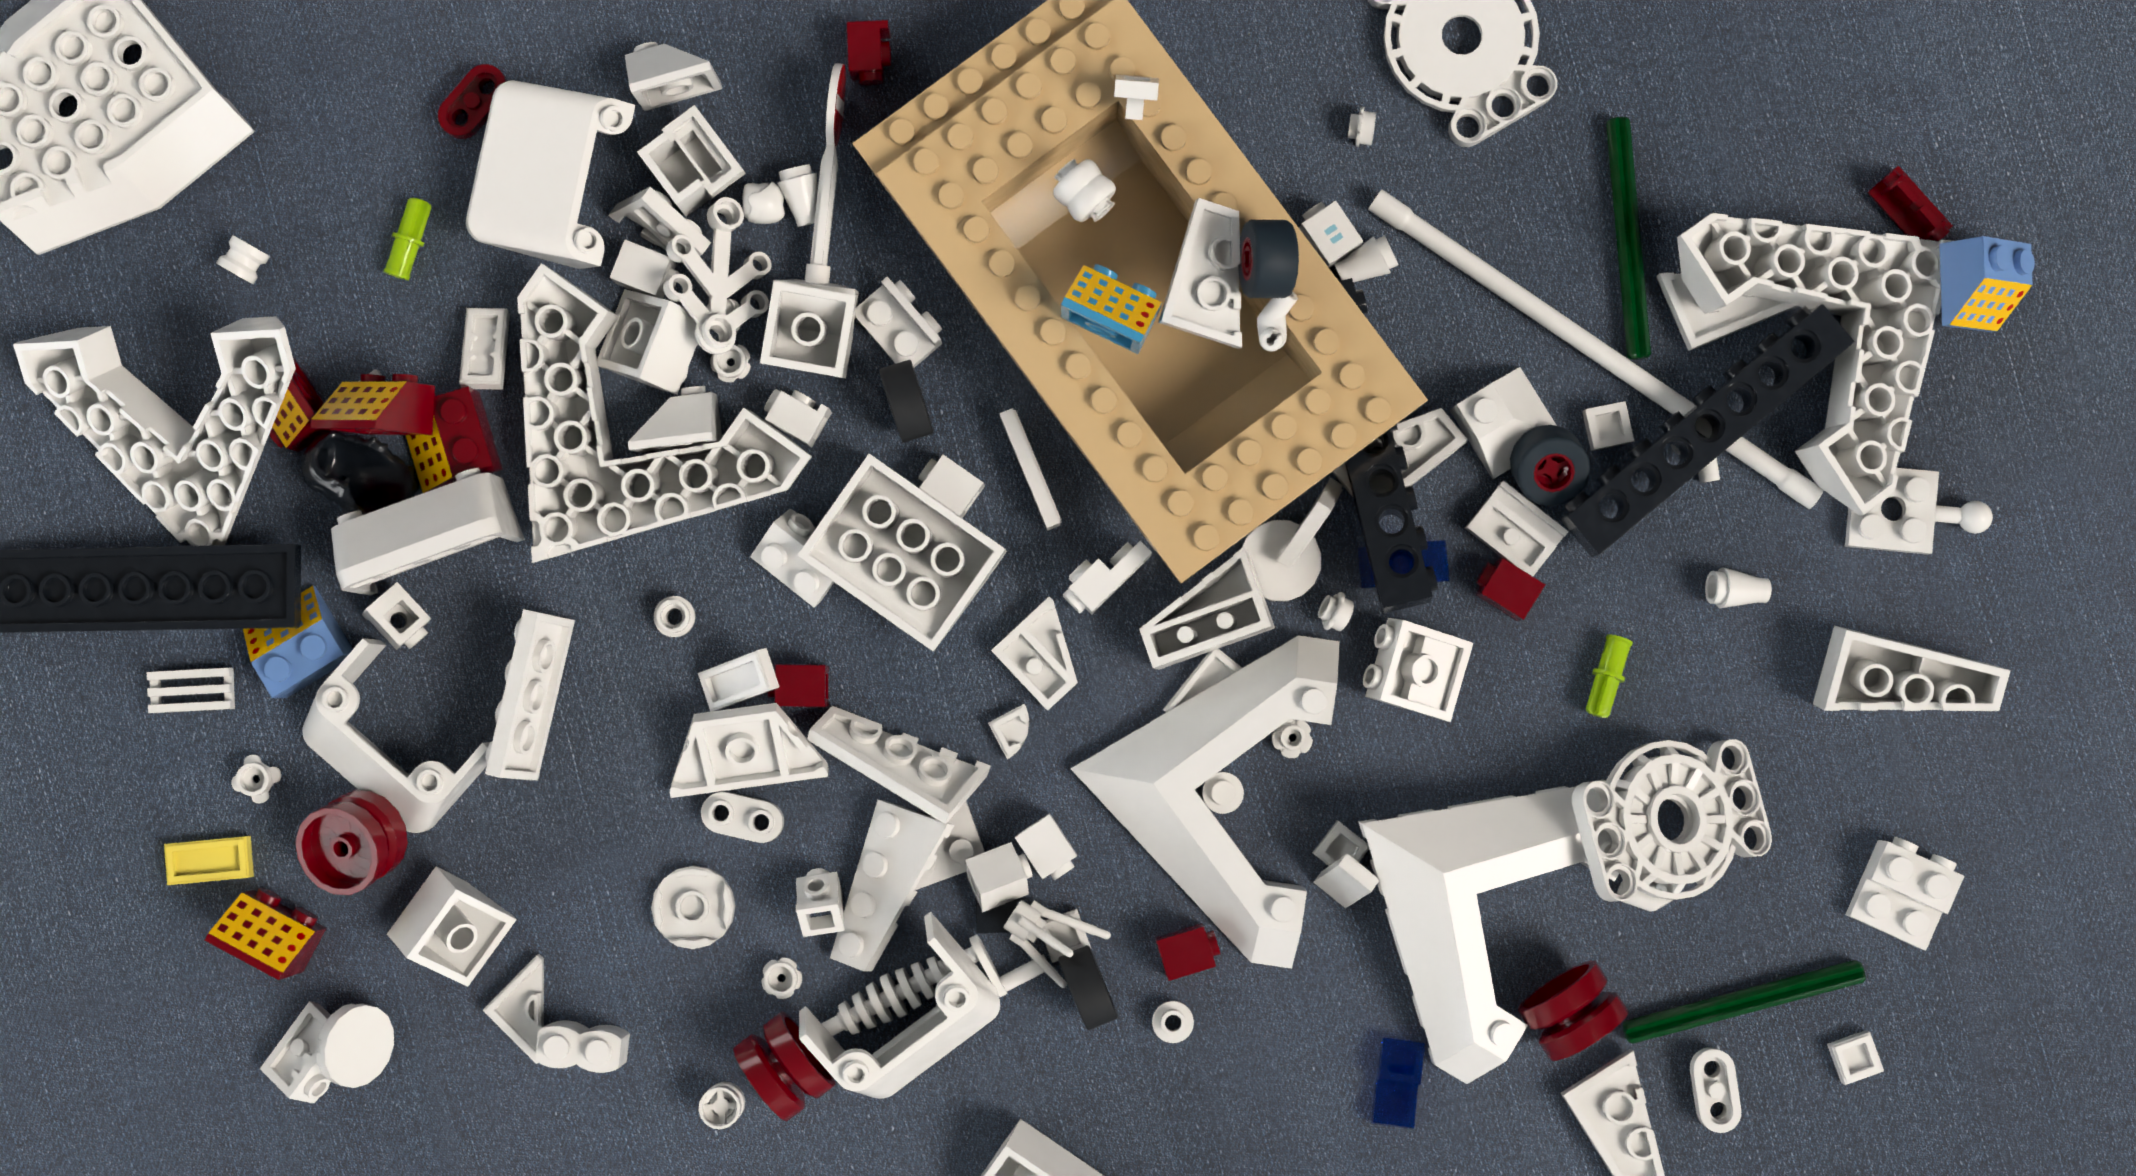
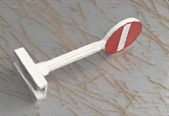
M835 63L831 73L827 99L826 149L820 166L810 264H806L805 280L788 279L773 280V282L778 281L856 295L857 307L859 291L839 284L829 283L831 267L827 266L838 171L836 147L841 134L846 92L845 64Z

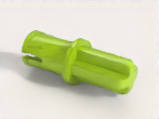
M418 198L408 199L398 232L392 233V237L395 240L386 267L383 270L384 273L409 281L419 247H424L425 244L421 239L432 208L431 204Z
M1606 635V642L1598 668H1594L1592 674L1596 676L1586 705V711L1589 714L1600 718H1608L1619 683H1624L1625 681L1622 673L1630 647L1633 644L1631 640L1617 635Z

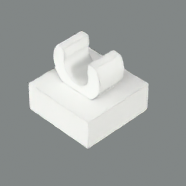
M1116 75L1114 97L1127 98L1125 119H1143L1144 99L1157 100L1159 78Z

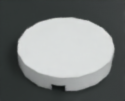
M1272 520L1258 526L1246 537L1242 546L1248 550L1264 598L1269 601L1287 602L1302 596L1315 584L1321 570V552L1314 537L1293 567L1288 568L1277 561L1300 526L1290 520Z
M693 865L676 869L662 880L654 892L651 911L654 925L669 942L677 947L696 949L711 945L726 933L733 922L736 905L732 889L723 876L710 868Z
M363 1003L344 1005L331 1014L321 1028L318 1037L321 1044L320 1052L316 1051V1062L322 1075L332 1083L351 1088L366 1085L379 1076L389 1062L394 1046V1029L389 1017L378 1007Z

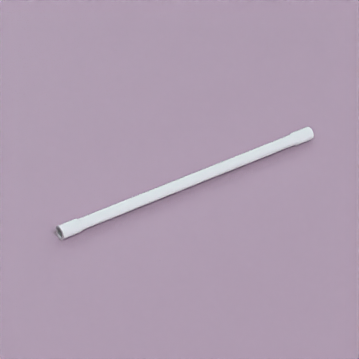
M1381 189L1368 208L1376 216L1394 228L1402 230L1671 414L1679 411L1684 416L1695 407L1691 401L1421 219L1408 206L1383 189ZM1699 417L1696 420L1695 429L1709 439L1712 434V426L1708 420ZM1740 437L1726 449L1727 452L1776 484L1779 490L1807 509H1811L1817 503L1824 491L1814 482L1796 470L1786 467L1744 437Z

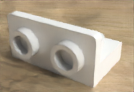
M886 277L881 281L882 286L855 308V317L895 364L911 360L915 368L942 345L941 338L938 336L942 328L928 311L920 315L913 307L911 302L916 298L901 280L894 284Z
M311 1001L308 1002L263 1063L260 1070L288 1098L315 1103L328 1090L331 1082L322 1075L316 1062V1051L320 1052L321 1041L318 1040L319 1033L330 1017V1014L320 1004Z

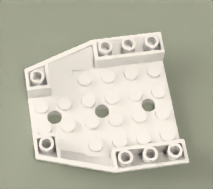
M30 0L8 18L0 28V150L8 148L13 154L11 164L7 168L0 170V221L38 255L162 208L255 132L234 105L215 89L143 0ZM133 44L140 45L142 55L139 61L131 65L125 64L123 60L125 49ZM74 96L77 100L76 111L71 116L62 117L59 112L61 101L66 97Z

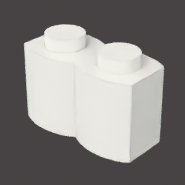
M562 1020L552 1022L538 1030L535 1060L551 1068H567L577 1064L579 1067L591 1072H611L627 1062L630 1033L614 1025H598L589 1029L583 1024L574 1021Z

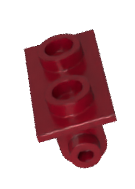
M1899 165L1867 192L1904 235L1938 242L1953 227Z

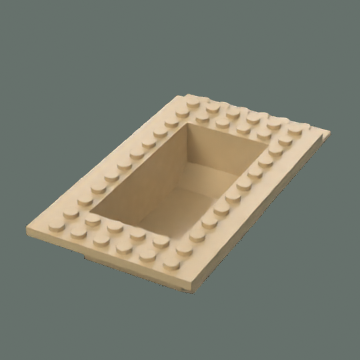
M1047 0L852 143L1180 584L1428 401L1128 0ZM1116 75L1159 78L1157 100L1144 99L1142 120L1125 119L1127 98L1114 97ZM1073 159L1076 160L1077 164L1086 159L1094 161L1102 175L1110 179L1116 186V191L1110 199L1115 205L1097 222H1094L1092 217L1084 222L1076 221L1071 216L1067 206L1056 200L1053 195V190L1059 182L1054 178L1055 175ZM1201 198L1239 211L1240 234L1244 224L1249 220H1287L1292 223L1297 235L1299 250L1298 276L1293 290L1298 300L1286 314L1287 338L1284 346L1277 351L1270 352L1261 347L1257 328V318L1271 298H1248L1242 291L1240 280V332H1242V348L1237 349L1158 323L1196 199ZM1095 264L1102 265L1118 274L1117 281L1131 288L1134 283H1139L1157 293L1155 299L1162 302L1161 309L1139 354L1131 352L1061 318V303L1083 265L1092 269Z

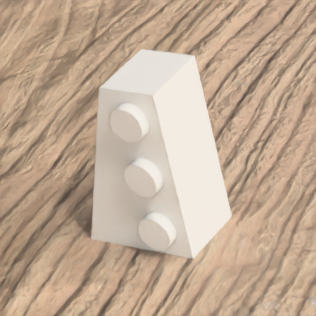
M1242 547L1233 557L1214 572L1209 573L1200 583L1182 597L1180 596L1139 630L1152 667L1160 670L1272 630L1275 626L1248 550Z

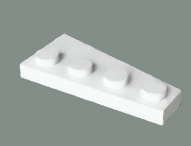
M831 706L810 728L807 738L811 743L944 824L948 823L984 781L991 767L980 761H977L974 766L956 759L958 753L943 747L940 752L921 746L917 744L919 738L906 733L892 735L882 731V724Z
M877 800L845 906L844 931L837 933L830 956L831 959L862 971H873L898 927L896 921L904 907L910 906L917 893L915 891L917 884L925 870H930L938 856L935 854L944 837H949L955 826L954 824H944L936 818L885 800Z

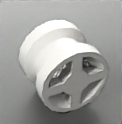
M232 235L229 240L230 249L226 255L220 256L216 263L249 283L254 284L258 278L256 274L257 269L261 264H266L270 256Z

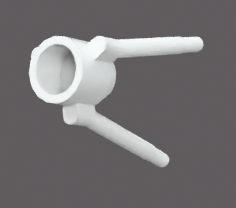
M1021 900L1003 928L1012 933L1009 938L1011 941L1022 947L1050 978L1061 988H1065L1067 982L1028 941L1030 940L1034 943L1039 938L1065 956H1073V951L1043 930L1047 921L1042 919L1041 916L1104 939H1109L1111 934L1097 926L1050 910L1035 900L1031 906Z

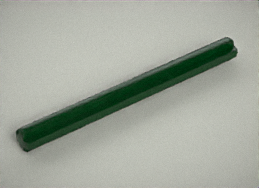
M1614 117L1607 121L1606 128L1626 350L1629 359L1638 360L1648 358L1651 355L1631 125L1628 117Z
M1852 960L1626 1020L1623 1022V1031L1626 1040L1634 1044L1860 984L1866 981V975L1862 963Z

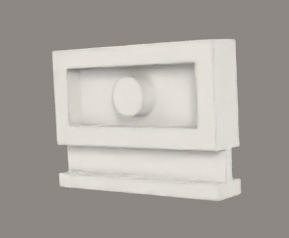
M1504 480L1500 482L1492 495L1489 496L1465 527L1467 531L1501 558L1506 559L1531 576L1536 574L1555 550L1558 543L1569 532Z

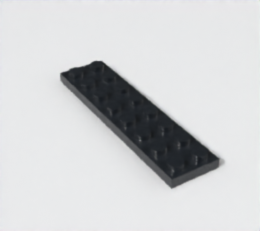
M301 545L0 550V633L299 628L301 623Z

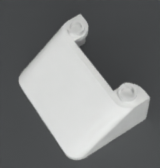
M515 80L500 84L492 96L466 216V227L469 234L475 240L484 244L576 269L601 266L604 254V241L594 228L578 224V216L596 133L616 135L627 130L633 119L635 105L613 98Z

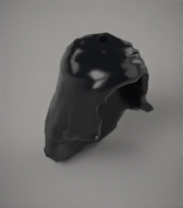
M341 433L319 434L309 444L302 456L301 470L304 482L308 484V487L315 492L321 493L330 501L335 502L349 512L361 511L362 515L412 498L418 489L417 481L414 478V468L407 466L397 455H392V452L388 449V444L381 443L376 437L365 440L354 435H343Z

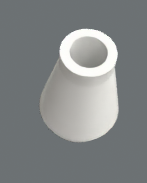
M810 164L778 172L781 182L777 184L796 220L797 227L813 224L815 222L818 194L817 173H812Z
M1384 235L1376 240L1373 236L1342 261L1334 265L1341 280L1352 278L1353 282L1390 274L1389 269L1398 266V263Z
M1721 567L1718 571H1711L1707 576L1705 585L1707 601L1710 604H1716L1718 608L1752 603H1767L1772 591L1771 582L1768 578H1758Z

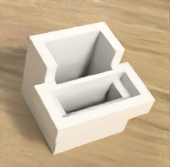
M695 105L662 128L663 133L637 151L685 217L746 174Z

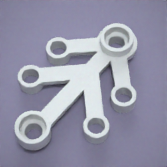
M729 197L717 200L709 207L707 212L708 224L714 230L711 270L696 252L693 240L687 235L680 234L675 236L668 242L666 247L669 258L674 262H683L709 296V306L707 309L692 291L690 279L684 274L678 273L671 276L664 283V293L671 301L681 302L697 323L695 337L699 346L706 352L714 355H720L730 350L736 340V328L750 318L759 317L769 307L767 296L762 291L753 290L742 298L741 306L726 315L727 298L752 279H760L771 270L770 258L763 252H754L745 259L741 268L728 277L731 232L739 227L744 219L741 205ZM717 213L725 216L727 224L719 219ZM676 243L684 246L686 254H681L677 251ZM753 260H757L761 264L762 271L754 268ZM673 282H677L682 286V294L674 290ZM751 298L758 301L760 306L759 310H756L751 306ZM709 329H713L718 333L719 341L713 339Z

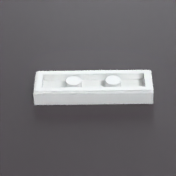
M1012 408L1000 413L1001 421L1047 531L1060 526V523H1062L1060 515L1016 410Z

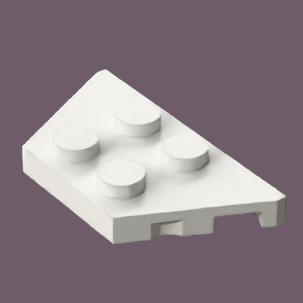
M777 703L698 713L693 715L672 779L670 797H683L828 777L829 768L826 760Z

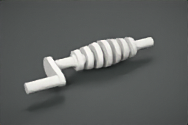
M977 934L969 938L972 946L964 950L974 963L980 961L991 983L997 989L999 997L1008 994L1007 991L1044 973V970L1034 960H1031L999 976ZM933 956L926 959L929 966L926 970H924L920 962L911 964L914 974L912 977L909 976L903 967L895 970L899 982L897 985H895L891 976L886 973L880 976L883 992H880L877 985L871 982L866 986L869 999L866 1000L863 994L858 991L852 995L854 1007L851 1008L845 1000L838 1005L839 1012L837 1015L821 1024L832 1036L844 1030H849L852 1035L861 1032L859 1025L861 1021L867 1029L877 1027L875 1014L879 1016L884 1024L892 1021V1015L888 1008L892 1006L897 1016L901 1018L908 1014L904 999L907 998L911 1007L916 1009L922 1005L918 992L922 991L928 1000L935 996L932 985L938 984L944 976L951 972V969L944 961H938Z

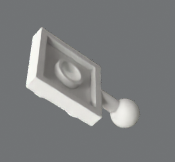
M1896 468L1895 475L1898 476L1895 491L1887 498H1894L1900 502L1902 506L1900 518L1896 521L1886 519L1881 511L1883 501L1864 515H1858L1848 508L1845 547L1928 555L1932 554L1935 522L1959 523L1965 531L1976 534L1984 532L1990 527L1993 515L1989 506L1981 501H1970L1961 508L1936 505L1939 472Z

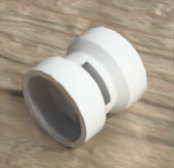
M723 1081L716 1083L703 1095L699 1102L701 1119L713 1129L730 1127L741 1116L745 1108L744 1093L732 1082Z

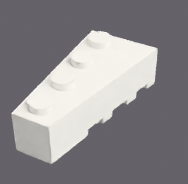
M1834 625L1813 705L1824 711H1999L2010 670Z

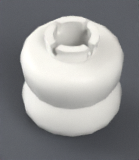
M1073 159L1063 166L1054 177L1059 182L1053 190V195L1056 200L1067 206L1071 216L1076 221L1084 222L1092 217L1093 221L1097 222L1115 205L1110 200L1116 191L1115 184L1102 175L1097 164L1090 159H1086L1079 164Z

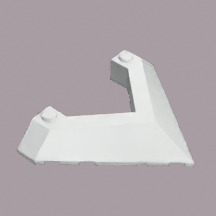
M1711 213L1677 237L1682 281L1704 314L1727 306L1742 294L1777 302L1799 304V307L1806 305L1808 309H1813L1823 304L1831 314L1841 316L1840 325L1855 341L1835 358L1825 429L1795 450V453L1818 487L1858 515H1864L1895 491L1898 480L1895 472L1900 453L1905 452L1912 424L1909 416L1913 400L1919 396L1935 330H1932L1935 317L1939 315L1941 309L1939 244L1951 241L1940 240L1937 242L1919 239V237L1890 233L1883 235L1871 234V231L1812 224L1793 225L1777 220L1760 218L1741 219L1728 217L1725 214Z
M542 263L518 295V314L521 317L522 339H520L521 372L524 373L525 390L523 408L527 468H529L530 481L528 485L530 521H532L533 546H531L532 563L787 491L812 456L795 442L746 408L741 410L719 442L649 453L624 459H614L595 349L612 327L618 315Z
M277 316L242 318L210 333L221 376L215 385L218 388L211 402L205 404L194 426H191L122 366L111 326L75 328L14 343L13 346L25 384L36 395L43 393L57 407L54 414L77 437L83 434L96 447L98 452H96L95 456L143 505L146 504L157 515L156 518L180 543L186 540L191 546L225 545L296 369L285 326Z
M1298 635L1222 681L1157 717L1145 726L1133 731L1097 754L1070 768L1251 963L1292 969L1302 929L1307 891L1300 885L1262 880L1195 789L1289 719L1327 725L1332 724L1338 681L1340 641Z
M1562 786L1535 791V794L1515 797L1510 795L1448 806V809L1436 811L1428 809L1399 814L1396 818L1378 821L1375 819L1358 821L1362 835L1366 838L1372 856L1370 862L1374 875L1379 880L1377 885L1380 894L1384 896L1387 905L1385 911L1404 973L1409 977L1414 994L1412 999L1420 1026L1424 1028L1430 1046L1427 1049L1431 1062L1465 1084L1472 1082L1506 1062L1528 1026L1496 1005L1476 894L1577 863H1581L1589 868L1572 807L1571 798L1576 787ZM1590 789L1586 796V802L1588 807L1594 812L1599 809L1601 799L1595 789ZM1602 830L1598 835V845L1603 852L1607 853L1611 848L1612 838L1606 830ZM1613 871L1609 879L1615 881L1619 873Z

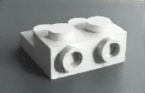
M1141 541L1134 547L1127 542L1110 559V563L1114 566L1111 570L1099 558L1093 564L1086 559L1070 574L1069 580L1073 584L1062 595L1079 614L1086 609L1092 615L1150 558L1152 552Z
M1388 618L1387 623L1382 624L1375 634L1374 643L1379 650L1375 664H1370L1364 672L1363 685L1367 688L1365 697L1451 722L1473 643L1405 620Z
M1894 837L1892 843L1878 840L1845 915L1926 951L1942 913H1949L1964 875L1955 872L1954 869L1957 864L1944 857L1932 854L1931 859L1928 860L1917 855L1918 846L1898 837Z

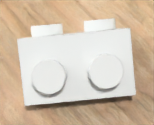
M789 509L772 523L750 557L812 607H816L834 582L797 556L816 528L806 516Z

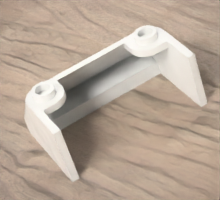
M473 468L455 475L456 482L362 515L361 511H354L339 516L337 518L338 525L331 528L336 576L341 590L373 595L378 593L375 582L498 537L514 542L525 540L503 478L491 473H481L479 468Z
M363 638L318 689L303 725V738L311 749L358 790L372 791L385 797L399 811L406 825V831L411 833L425 832L436 825L487 766L485 756L491 742L482 743L456 773L438 761L424 762L418 765L410 775L406 773L348 722L360 704V695L353 683L386 646L381 640Z
M932 912L924 916L927 943L951 969V972L944 976L936 986L935 999L937 1006L872 1055L868 1051L858 1048L845 1051L806 1006L799 1011V1039L832 1077L847 1090L878 1099L892 1096L991 1022L999 1013L1000 999L997 989Z

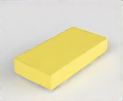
M251 836L164 844L167 885L254 877Z

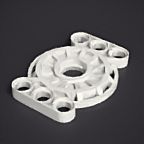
M1367 0L1371 6L1377 9H1389L1385 19L1383 40L1386 59L1394 77L1407 93L1422 104L1443 112L1454 113L1448 125V133L1450 139L1455 144L1461 147L1474 146L1546 104L1555 94L1557 78L1552 70L1545 66L1533 65L1538 53L1540 33L1537 14L1531 0H1521L1526 10V13L1521 14L1514 0ZM1395 10H1404L1402 15L1395 14ZM1466 17L1477 24L1481 33V42L1477 49L1462 55L1451 52L1444 45L1442 29L1450 19ZM1529 22L1532 35L1531 48L1524 46V25ZM1392 25L1398 28L1396 38L1397 49L1394 50L1391 42ZM1528 59L1526 65H1518L1519 60ZM1396 60L1401 61L1405 72L1412 79L1410 82L1401 72ZM1534 75L1543 77L1548 83L1547 94L1543 96L1532 95L1526 86L1528 78ZM1420 87L1422 90H1424V91L1427 92L1428 94H1430V95H1432V96H1435V97H1437V98H1440V101L1435 100V99H1433V98H1430V97L1426 96L1424 93H1422L1421 91H1419L1417 88ZM1505 96L1512 101L1514 110L1510 116L1500 117L1493 112L1491 106L1492 100L1495 97ZM1449 101H1456L1459 104H1449ZM1462 117L1475 119L1479 126L1478 134L1471 138L1461 136L1456 128L1457 121Z
M1736 739L1713 743L1708 749L1707 755L1687 743L1666 740L1643 744L1629 751L1616 763L1606 783L1603 781L1583 782L1576 786L1571 798L1595 890L1603 900L1608 902L1627 901L1634 896L1637 890L1654 898L1668 900L1694 897L1710 889L1724 875L1733 859L1734 853L1741 857L1762 856L1768 852L1772 843L1771 830L1747 747ZM1726 747L1733 752L1735 758L1731 769H1727L1722 762V752ZM1660 748V756L1647 758L1643 755V753L1649 750ZM1676 750H1680L1690 756L1679 755ZM1632 762L1634 767L1625 774L1622 780L1619 779L1625 768ZM1737 787L1744 792L1746 798L1745 805L1741 810L1733 802V792ZM1590 789H1595L1601 799L1600 807L1596 812L1592 811L1586 802V796ZM1667 799L1675 802L1681 808L1684 815L1683 831L1674 840H1668L1664 837L1658 825L1659 807ZM1748 827L1754 830L1757 838L1756 845L1752 850L1744 842V833ZM1602 830H1606L1612 838V845L1607 853L1603 852L1598 845V835ZM1613 871H1617L1623 879V887L1618 894H1615L1609 886V877ZM1652 882L1666 884L1667 892L1657 890L1649 886V884ZM1697 883V886L1681 892L1686 884Z

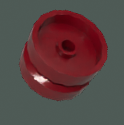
M353 790L310 813L299 826L295 843L297 859L310 880L319 888L334 895H352L364 890L377 879L393 871L404 859L408 840L406 825L399 811L385 797L372 791Z
M1589 960L1564 971L1535 990L1518 1007V1012L1529 1029H1544L1539 1038V1044L1551 1061H1559L1581 1052L1609 1034L1628 1015V1009L1616 992H1602L1607 983V978L1596 961Z
M781 1011L763 1025L765 1040L751 1034L737 1044L733 1051L740 1068L758 1095L780 1119L787 1122L805 1108L803 1092L818 1099L834 1087L836 1083L832 1075L799 1039V1025L788 1014Z

